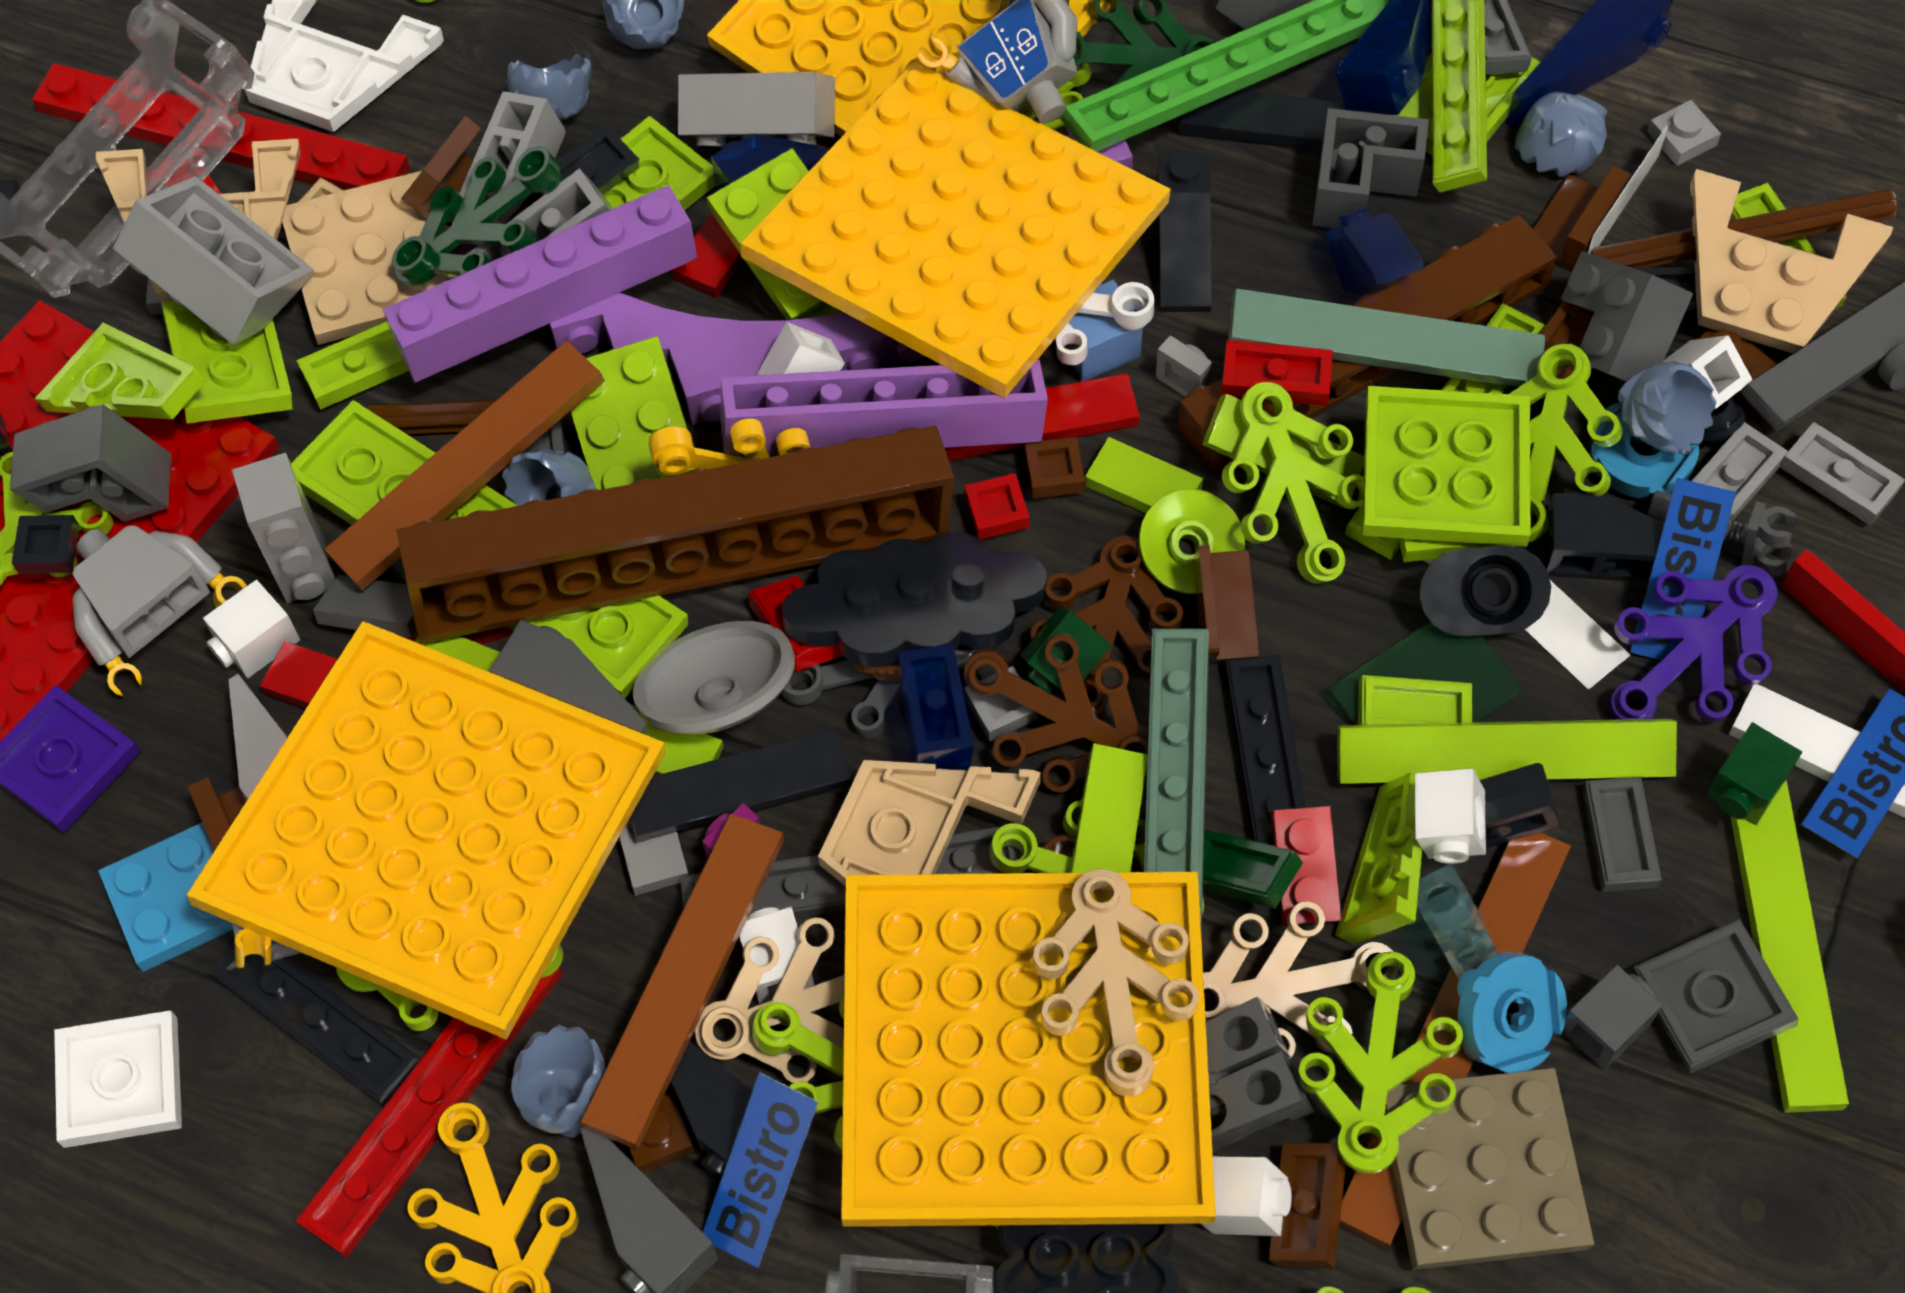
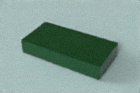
M1206 829L1204 832L1203 890L1276 909L1303 864L1296 851Z

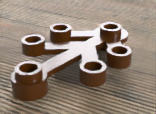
M1119 536L1110 540L1101 551L1100 562L1073 576L1066 573L1053 574L1047 579L1045 588L1047 604L1057 610L1061 604L1065 605L1068 609L1071 608L1078 596L1108 583L1104 599L1075 613L1112 644L1110 649L1084 679L1087 693L1096 697L1091 702L1094 716L1101 720L1107 714L1108 695L1097 687L1095 670L1102 661L1110 659L1117 634L1135 659L1138 675L1143 680L1151 682V668L1145 666L1143 662L1151 658L1152 643L1126 606L1130 588L1149 611V623L1152 629H1180L1182 624L1183 610L1181 605L1174 599L1164 597L1143 563L1139 550V538L1133 536ZM1132 556L1136 560L1131 563H1123L1118 557ZM1057 587H1065L1070 590V593L1061 597L1054 595L1052 590ZM1166 611L1172 613L1175 619L1165 622L1161 621L1157 615ZM1049 619L1039 620L1033 625L1031 641ZM1107 668L1101 674L1102 682L1104 680Z
M1067 633L1054 634L1048 639L1045 646L1046 659L1057 670L1066 701L1009 672L1006 658L994 649L984 648L977 650L968 658L965 664L964 678L967 686L973 692L983 696L994 695L998 692L1054 721L1019 733L1013 730L1000 733L994 741L993 754L1001 765L1007 767L1016 766L1024 760L1026 754L1082 737L1100 745L1125 749L1129 743L1139 742L1145 747V754H1148L1149 726L1137 722L1127 689L1129 681L1128 670L1121 661L1106 659L1095 670L1097 687L1108 695L1116 726L1114 727L1094 716L1077 662L1079 646L1075 638ZM1059 641L1069 643L1073 648L1072 655L1066 660H1058L1053 657L1051 648L1055 643ZM985 664L993 666L997 672L996 679L991 683L980 682L975 674L978 667ZM1115 667L1121 671L1123 676L1119 684L1108 686L1102 682L1101 674L1106 668ZM1012 739L1019 743L1021 750L1014 757H1006L999 750L1000 744L1004 740ZM1090 753L1070 760L1064 756L1050 758L1043 767V781L1046 787L1054 792H1065L1074 785L1075 780L1086 777ZM1147 763V769H1146V775H1145V776H1147V772H1148V763ZM1056 765L1065 766L1070 771L1069 778L1063 783L1054 782L1048 774L1052 767Z

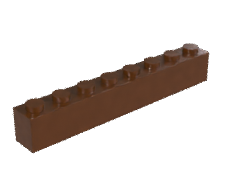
M1517 215L1503 224L1494 223L1488 226L1478 238L1461 247L1455 245L1448 248L1436 261L1420 270L1418 268L1408 270L1399 277L1396 283L1378 293L1371 291L1363 295L1354 306L1481 325L1495 315L1502 303L1513 307L1547 288L1557 256L1520 215ZM1332 360L1328 406L1292 403L1293 410L1313 419L1365 390L1368 386H1372L1399 371V369ZM1223 378L1209 386L1201 385L1194 388L1180 402L1178 430L1212 474L1224 469L1227 464L1233 461L1232 458L1202 445L1222 393ZM1263 400L1262 409L1275 415L1273 403L1270 400Z

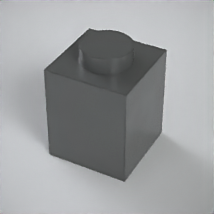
M1616 965L1569 1011L1562 1033L1605 1071L1652 1024L1662 1004L1656 1000L1654 991L1642 978L1634 974L1628 975L1621 967Z

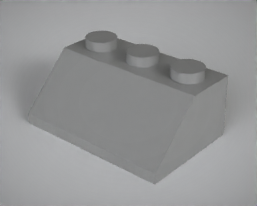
M196 176L136 200L112 248L125 258L134 270L154 281L169 293L173 301L188 308L208 324L216 335L227 339L233 345L263 330L310 279L314 272L313 268Z

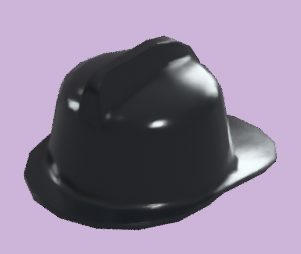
M1491 546L1466 548L1444 553L1429 564L1421 578L1419 599L1423 613L1433 626L1449 635L1478 636L1503 634L1527 629L1539 620L1550 602L1552 586L1548 571L1536 555L1521 547Z

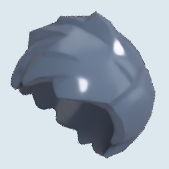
M603 0L602 6L608 30L614 38L626 47L641 50L662 47L673 37L678 30V21L682 17L684 0Z
M574 55L570 61L563 59L557 64L544 69L534 68L517 60L515 63L510 62L508 65L507 88L511 93L547 99L559 120H566L578 114L586 104L590 93L588 88L591 78V64L589 59L581 58L579 55Z
M1550 92L1536 100L1529 108L1517 133L1515 149L1520 151L1524 162H1536L1538 172L1554 171L1560 177H1564L1569 173H1582L1594 163L1604 149L1607 136L1604 119L1607 110L1604 106L1584 96Z
M1676 361L1661 363L1643 370L1626 382L1618 394V400L1621 403L1622 419L1627 423L1631 435L1637 436L1644 443L1672 454H1690L1692 450L1691 445H1699L1702 442L1704 429L1713 425L1710 413L1715 409L1717 403L1712 395L1714 389L1709 381L1693 367Z
M539 449L535 452L521 453L511 458L510 465L502 474V478L506 483L504 495L518 506L531 500L540 499L546 501L577 495L588 489H597L586 464L579 456L569 451L565 453L558 450Z
M560 1024L556 1025L549 1033L537 1032L530 1037L526 1046L515 1060L511 1085L514 1102L521 1111V1116L530 1126L551 1134H560L572 1138L581 1134V1120L606 1071L603 1056L594 1038L590 1040L585 1031L580 1027L567 1028Z

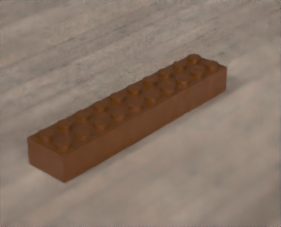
M937 425L919 429L905 428L897 433L867 439L853 438L845 443L821 448H801L790 454L764 459L749 458L738 464L712 469L697 468L685 474L655 480L640 479L629 485L603 490L588 489L577 495L546 501L540 499L531 500L520 506L494 511L479 510L467 516L437 522H418L411 527L396 529L419 644L517 625L520 620L532 622L821 564L829 555L843 550H861L873 553L884 542L893 539H910L920 543L929 542L937 536L949 533L954 475Z

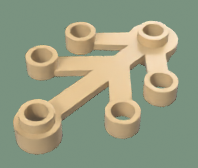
M1096 869L1086 872L1076 881L1072 890L1074 913L1054 937L1042 939L1034 948L1033 966L1035 971L1044 978L1055 979L1067 971L1069 955L1094 928L1097 945L1096 952L1062 994L1051 995L1045 1000L1042 1006L1041 1020L1044 1028L1051 1034L1066 1035L1070 1033L1077 1025L1078 1013L1103 983L1113 1048L1108 1052L1105 1059L1104 1078L1112 1091L1119 1095L1130 1097L1139 1095L1148 1088L1152 1080L1154 1062L1150 1052L1144 1046L1138 1044L1128 982L1160 1003L1163 1012L1169 1018L1177 1021L1186 1020L1193 1016L1197 1009L1199 994L1195 985L1185 979L1171 981L1124 948L1121 944L1119 932L1120 926L1152 946V953L1158 961L1164 964H1175L1180 962L1187 953L1189 938L1185 929L1175 923L1161 925L1130 903V888L1119 874L1106 869ZM1097 889L1107 890L1111 893L1112 899L1108 902L1100 903L1091 897V893ZM1164 937H1174L1180 942L1181 946L1177 950L1168 951L1161 947L1159 941ZM1047 951H1055L1060 954L1062 961L1057 965L1050 966L1043 963L1040 957ZM1176 992H1182L1190 998L1191 1003L1186 1007H1176L1170 1002L1169 996ZM1063 1007L1070 1012L1071 1017L1065 1022H1056L1050 1018L1049 1012L1053 1008ZM1128 1056L1133 1057L1139 1061L1141 1067L1135 1072L1128 1073L1119 1067V1060Z
M1302 902L1289 912L1287 917L1288 926L1256 978L1231 984L1249 950L1260 947L1268 937V925L1261 916L1253 913L1244 914L1234 922L1231 929L1232 938L1210 972H1203L1204 990L1212 992L1217 1000L1213 1011H1205V1019L1208 1021L1258 996L1269 1009L1314 1037L1320 1049L1325 1052L1334 1053L1323 1038H1319L1309 1031L1306 1024L1309 1005L1294 995L1353 982L1360 988L1368 990L1366 986L1368 971L1366 960L1368 956L1392 951V949L1385 944L1371 942L1355 950L1350 959L1287 972L1307 939L1318 934L1325 923L1324 913L1317 904ZM1307 910L1314 915L1316 924L1312 930L1306 931L1297 925L1296 915L1298 911ZM1252 922L1258 926L1260 936L1256 942H1247L1241 937L1240 926L1242 923ZM1385 966V971L1382 975L1389 980H1394L1398 973V968ZM1320 1012L1314 1015V1019L1321 1025L1332 1024L1336 1020L1334 1016L1326 1017ZM1343 1019L1342 1023L1352 1034V1029L1349 1023L1345 1019ZM1278 1028L1291 1058L1295 1052V1040L1287 1030Z
M813 917L805 920L798 929L799 945L772 1000L751 1008L748 1007L764 972L771 970L777 964L779 950L774 941L762 936L754 937L745 944L742 953L744 963L726 1000L715 1001L707 1005L694 1031L699 1047L707 1055L716 1059L728 1060L744 1052L779 1069L782 1075L792 1083L808 1082L811 1080L816 1072V1062L807 1058L809 1063L807 1072L802 1076L795 1077L789 1073L787 1064L791 1057L800 1053L791 1049L781 1055H770L761 1051L755 1045L752 1038V1026L755 1016L760 1008L772 1002L790 1005L798 1013L802 1026L843 1048L844 1028L811 1012L841 1001L842 995L845 992V975L804 989L821 952L826 951L834 941V929L827 920ZM813 924H820L826 930V939L819 946H811L806 940V930ZM758 943L767 944L772 953L770 961L763 966L755 965L750 958L751 949ZM774 1016L767 1020L769 1027L779 1023L788 1027L786 1020L781 1017ZM722 1018L730 1019L735 1026L733 1036L725 1041L716 1039L713 1034L714 1024Z

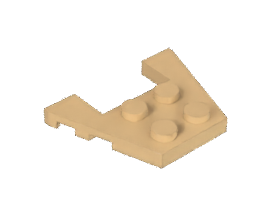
M298 139L253 141L252 151L256 190L254 192L219 194L276 240L278 239L301 154ZM143 149L95 152L97 163L125 223L135 201L148 196L146 156ZM150 279L158 300L172 299L169 293Z
M1696 169L1690 183V193L1693 196L1694 205L1692 229L1696 241L1697 260L1694 265L1698 325L1717 331H1730L1737 334L1740 338L1789 353H1796L1807 346L1842 298L1885 245L1892 233L1893 227L1847 214L1842 222L1832 258L1821 257L1728 229L1727 226L1741 182Z
M863 760L818 855L819 865L844 886H846V875L936 874L967 805L1022 825L1040 784L1041 773L1028 769H1019V774L991 772V767L970 766L968 771L936 769V764Z

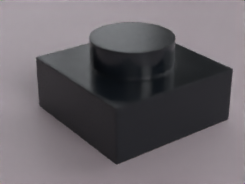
M74 515L19 516L12 557V565L18 574L73 572L80 527Z

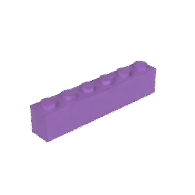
M667 185L382 310L394 344L414 382H418L697 259L691 221L672 189Z
M1037 360L1005 399L943 365L721 377L720 421L724 454L746 458L745 454L739 453L734 449L730 434L732 425L743 419H757L762 423L766 439L765 446L770 457L779 456L776 445L778 434L791 428L805 430L810 447L813 449L845 443L853 438L867 439L897 433L905 428L919 429L937 425L944 447L1028 443L1042 441L1048 398L1040 360Z

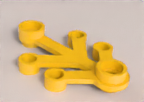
M743 419L733 424L730 428L734 449L739 453L745 454L746 458L694 448L691 433L687 429L678 426L662 428L653 433L648 440L652 463L660 469L661 473L669 476L680 475L690 468L712 469L738 464L749 458L764 459L770 456L765 446L766 439L762 423L757 419ZM800 428L784 430L776 437L779 455L790 454L801 448H811L807 432Z
M457 1103L450 1106L439 1119L438 1132L445 1146L452 1153L461 1156L480 1216L444 1201L436 1190L430 1188L420 1189L410 1197L407 1206L408 1213L414 1223L420 1228L433 1229L439 1226L491 1248L498 1270L465 1259L453 1244L439 1243L433 1246L426 1255L425 1266L427 1271L439 1283L449 1284L457 1281L483 1293H513L515 1289L522 1286L529 1287L532 1291L531 1293H551L550 1284L544 1273L561 1239L570 1236L578 1226L579 1217L574 1205L568 1199L562 1197L550 1199L543 1205L540 1211L542 1226L523 1261L515 1239L542 1185L554 1180L559 1173L560 1162L555 1151L546 1144H535L524 1152L521 1159L523 1169L503 1206L483 1147L489 1137V1124L484 1114L477 1106L470 1103ZM465 1125L476 1127V1133L470 1140L459 1141L456 1139L457 1132L461 1127ZM538 1156H548L551 1158V1162L545 1171L537 1173L530 1169L531 1163ZM434 1200L437 1202V1209L434 1214L429 1217L418 1216V1208L424 1201ZM558 1209L569 1211V1219L564 1225L555 1227L549 1224V1218L554 1211ZM445 1254L455 1256V1264L449 1271L437 1272L435 1270L436 1261Z

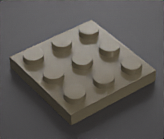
M1555 1068L1451 1079L1456 1087V1096L1451 1109L1444 1114H1432L1398 1138L1399 1149L1392 1163V1169L1412 1270L1584 1251L1595 1245ZM1421 1083L1402 1084L1387 1093L1385 1115L1416 1097ZM1432 1086L1426 1090L1427 1096L1435 1102H1442L1448 1098L1446 1091L1441 1087Z

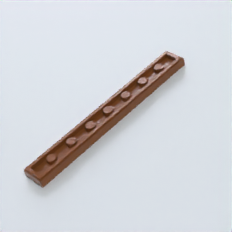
M1542 832L1509 841L1474 916L1481 931L1464 939L1460 948L1477 943L1480 950L1488 958L1503 952L1523 953L1571 846ZM1452 967L1416 1042L1426 1036L1429 1024L1437 1018L1448 1017L1458 1023L1460 998L1457 986L1459 979ZM1439 1030L1433 1034L1435 1041L1441 1045H1450L1455 1041L1453 1035L1445 1030ZM1462 1042L1459 1051L1454 1056L1437 1059L1402 1084L1421 1083L1426 1076L1433 1073L1444 1074L1450 1079L1466 1078L1474 1060L1468 1058L1464 1053ZM1373 1134L1367 1149H1374L1380 1145L1376 1135ZM1392 1164L1385 1170L1377 1173L1355 1172L1342 1200L1339 1224L1340 1228L1388 1251L1403 1218Z

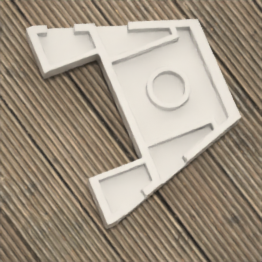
M272 0L271 4H267L264 20L266 26L262 41H257L245 92L250 103L334 132L441 46L444 41L440 27L402 15L380 49L376 51L301 25L317 0Z

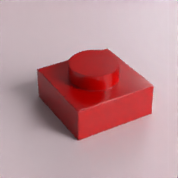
M1016 473L964 485L965 499L978 539L982 540L1030 528L1029 513Z

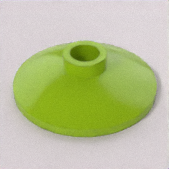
M1197 489L1174 491L1157 500L1147 511L1139 530V550L1147 570L1161 585L1180 594L1196 595L1193 567L1194 554L1187 555L1180 550V539H1190L1195 545V552L1198 545H1209L1210 553L1245 550V538L1241 531V523L1235 512L1219 497Z

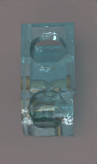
M1448 864L1419 879L1417 913L1458 981L1469 969H1477L1486 959L1499 954L1485 929L1479 911L1452 864ZM1444 886L1451 887V889L1427 900L1429 894L1434 889Z

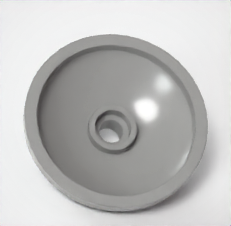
M733 621L708 626L673 641L637 676L633 688L634 702L640 716L648 724L667 732L698 735L724 730L757 715L780 695L794 670V652L787 636L778 628L774 629L769 624L755 621Z

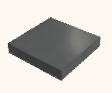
M1740 919L1634 967V975L1642 978L1652 988L1656 1000L1662 1004L1657 1016L1690 1074L1798 1025L1799 1018Z

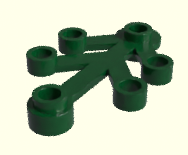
M1089 0L1088 11L1091 17L1098 22L1108 21L1128 45L1085 42L1082 35L1077 31L1076 53L1073 58L1076 67L1082 63L1130 66L1112 85L1114 86L1216 42L1201 34L1189 35L1168 11L1165 0H1136L1133 5V14L1136 20L1143 25L1154 23L1172 47L1157 46L1124 9L1121 0H1107L1110 4L1109 14L1103 12L1100 8V0ZM1146 1L1153 4L1155 8L1154 17L1145 11Z
M537 146L528 149L516 162L514 174L517 179L484 202L487 193L494 192L503 185L506 179V171L492 157H486L478 161L471 171L472 180L464 198L452 187H444L437 191L431 200V211L420 236H412L405 239L395 249L392 256V265L395 268L398 279L407 286H418L430 281L436 274L462 275L492 262L480 250H472L465 255L448 254L460 244L503 245L512 253L535 243V233L522 220H513L508 224L490 222L531 192L548 194L555 190L562 179L559 162L544 147ZM453 221L452 226L443 232L446 222Z

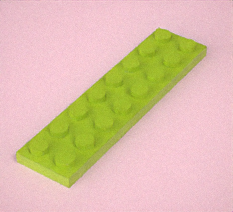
M353 400L291 465L305 495L353 525L432 457L435 452ZM484 485L445 520L467 516L479 510L494 511L518 505L487 485ZM660 596L528 622L538 627H552L564 637L571 639L624 699L633 690L637 676L667 646L675 641L689 625L688 614ZM517 625L507 627L514 631Z

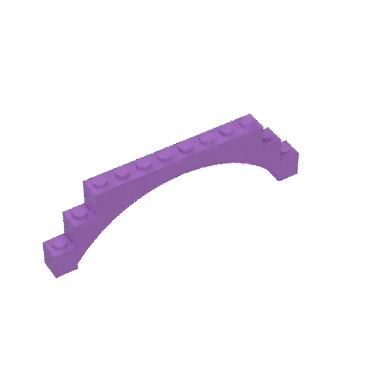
M1065 125V136L1078 142ZM1125 140L1098 151V153L1132 169L1133 156ZM617 293L549 323L556 348L567 340L580 353L588 352L596 346L609 343L611 350L658 336L671 377L675 376L692 425L705 421H720L721 377L757 375L786 321L831 339L845 362L841 371L880 369L900 362H914L924 357L921 353L844 312L828 316L785 321H740L704 317L662 308L631 296Z

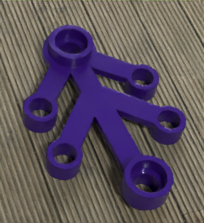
M1743 565L1734 568L1727 574L1724 580H1688L1680 572L1667 571L1657 579L1652 590L1654 599L1661 606L1672 608L1680 605L1683 601L1721 604L1707 617L1649 616L1644 610L1635 607L1624 610L1614 625L1615 634L1622 642L1637 644L1643 639L1682 641L1640 682L1627 681L1619 685L1609 698V714L1613 720L1650 719L1656 711V697L1699 656L1701 694L1696 699L1695 708L1698 715L1705 721L1718 722L1725 718L1733 708V697L1724 688L1723 632L1736 620H1738L1740 656L1735 660L1733 669L1737 679L1747 685H1756L1762 682L1771 671V659L1763 651L1761 617L1767 614L1776 602L1777 587L1775 581L1768 572L1753 565ZM1670 581L1677 584L1680 589V596H1667L1663 592L1662 583ZM1744 583L1754 585L1759 593L1758 598L1749 599L1745 597L1741 591V585ZM1626 618L1638 620L1642 626V632L1639 634L1629 633L1624 627V620ZM1752 658L1758 661L1761 666V674L1752 675L1748 673L1744 668V660ZM1630 693L1639 695L1644 701V708L1642 710L1629 708L1626 704V695ZM1714 695L1720 698L1723 703L1722 712H1712L1705 704L1706 696Z

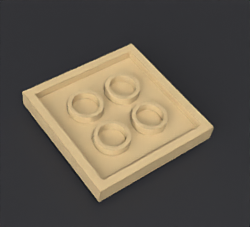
M421 171L286 206L282 222L290 250L314 269L312 276L301 289L318 345L354 336L384 323L386 319L383 308L458 276L436 274L430 281L421 285L407 286L398 279L395 268L392 265V256L398 245L409 237L420 236L427 220L401 199Z

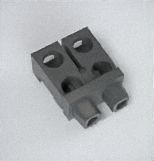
M1258 996L1206 1021L1212 1152L1219 1150L1221 1146L1237 1142L1255 1131L1287 1118L1293 1121L1314 1112L1305 1090L1299 1084L1294 1064L1288 1059L1290 1058L1289 1052L1271 1010Z

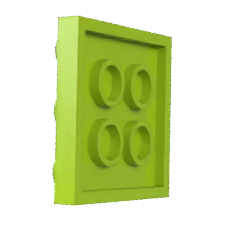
M1368 386L1365 412L1362 536L1527 547L1531 536L1530 396Z

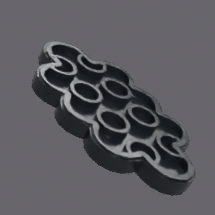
M964 533L943 534L933 538L926 545L910 539H893L884 542L873 553L861 550H843L825 558L818 568V583L797 588L786 596L782 604L783 629L790 638L801 644L809 646L837 644L838 649L846 659L854 664L866 667H883L895 663L905 654L925 661L939 660L948 657L959 645L974 649H984L1000 645L1010 638L1015 627V614L1034 609L1043 602L1047 585V572L1040 561L1029 555L1017 552L992 554L985 542L975 536Z
M1173 1224L999 1225L1000 1243L1006 1260L1001 1263L994 1273L992 1281L993 1293L1180 1292L1176 1268L1167 1258L1172 1249L1174 1239Z

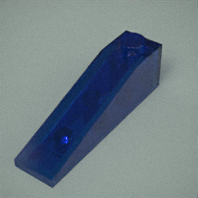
M1432 0L1388 1L1334 71L1346 110L1397 116L1400 114L1421 86L1432 44Z
M1597 0L1513 92L1506 124L1512 128L1521 125L1533 103L1548 93L1562 92L1576 95L1637 62L1650 46L1655 49L1658 48L1668 35L1672 25L1671 22L1667 21L1673 0Z

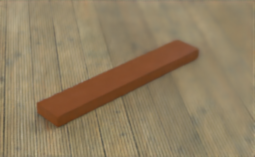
M566 340L324 550L363 591L401 558L396 529L411 527L422 521L437 522L445 520L511 462V458L521 454L605 380L601 372Z
M730 813L581 1120L584 1129L636 1150L639 1149L697 1027L704 1008L715 989L784 843L783 832Z

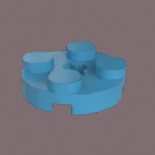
M1615 403L1606 409V411L1614 413L1623 427L1622 437L1615 445L1610 447L1598 446L1590 438L1589 449L1592 460L1601 463L1609 473L1611 478L1610 487L1624 495L1636 497L1641 502L1651 503L1657 490L1673 493L1676 478L1689 479L1698 459L1699 445H1691L1692 450L1690 454H1672L1654 447L1651 449L1653 454L1651 456L1638 454L1630 443L1641 445L1643 441L1637 436L1631 435L1627 423L1622 419L1621 403ZM1612 422L1600 424L1596 434L1599 436L1610 434L1614 424ZM1593 472L1595 475H1597V476H1599L1600 478H1602V474H1601V473H1599V472Z
M1503 952L1486 959L1477 969H1469L1460 977L1457 986L1460 998L1458 1024L1463 1031V1049L1468 1058L1506 1073L1529 1071L1540 1065L1551 1053L1544 1050V1048L1549 1044L1552 1034L1561 1035L1566 1023V993L1563 983L1556 972L1546 969L1541 960L1533 956L1518 952ZM1515 1002L1519 1004V1012L1512 1015L1511 1025L1509 1026L1508 1021H1506V1013L1510 1003Z

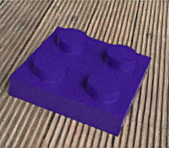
M55 685L0 741V787L64 834L141 751L133 740Z

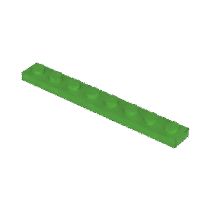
M1314 0L1067 105L1061 121L1080 144L1098 152L1402 19L1407 5L1402 0Z

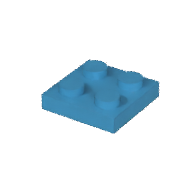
M203 822L98 870L134 960L142 972L233 930L231 922L191 906L187 897V893L215 851Z

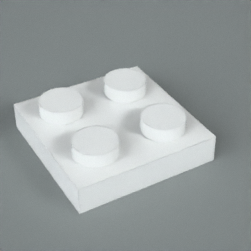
M171 1010L54 1030L57 1142L63 1148L182 1128L178 1020Z

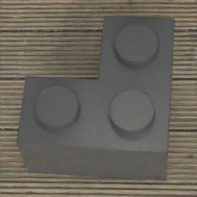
M1328 108L1312 225L1363 231L1369 191L1417 197L1425 160L1429 119Z
M1581 251L1561 300L1594 314L1579 347L1587 355L1591 368L1628 382L1633 376L1643 370L1663 363L1693 293L1652 274Z
M104 404L92 406L54 421H47L39 426L14 434L10 490L45 513L91 499L126 522L168 508L171 453Z

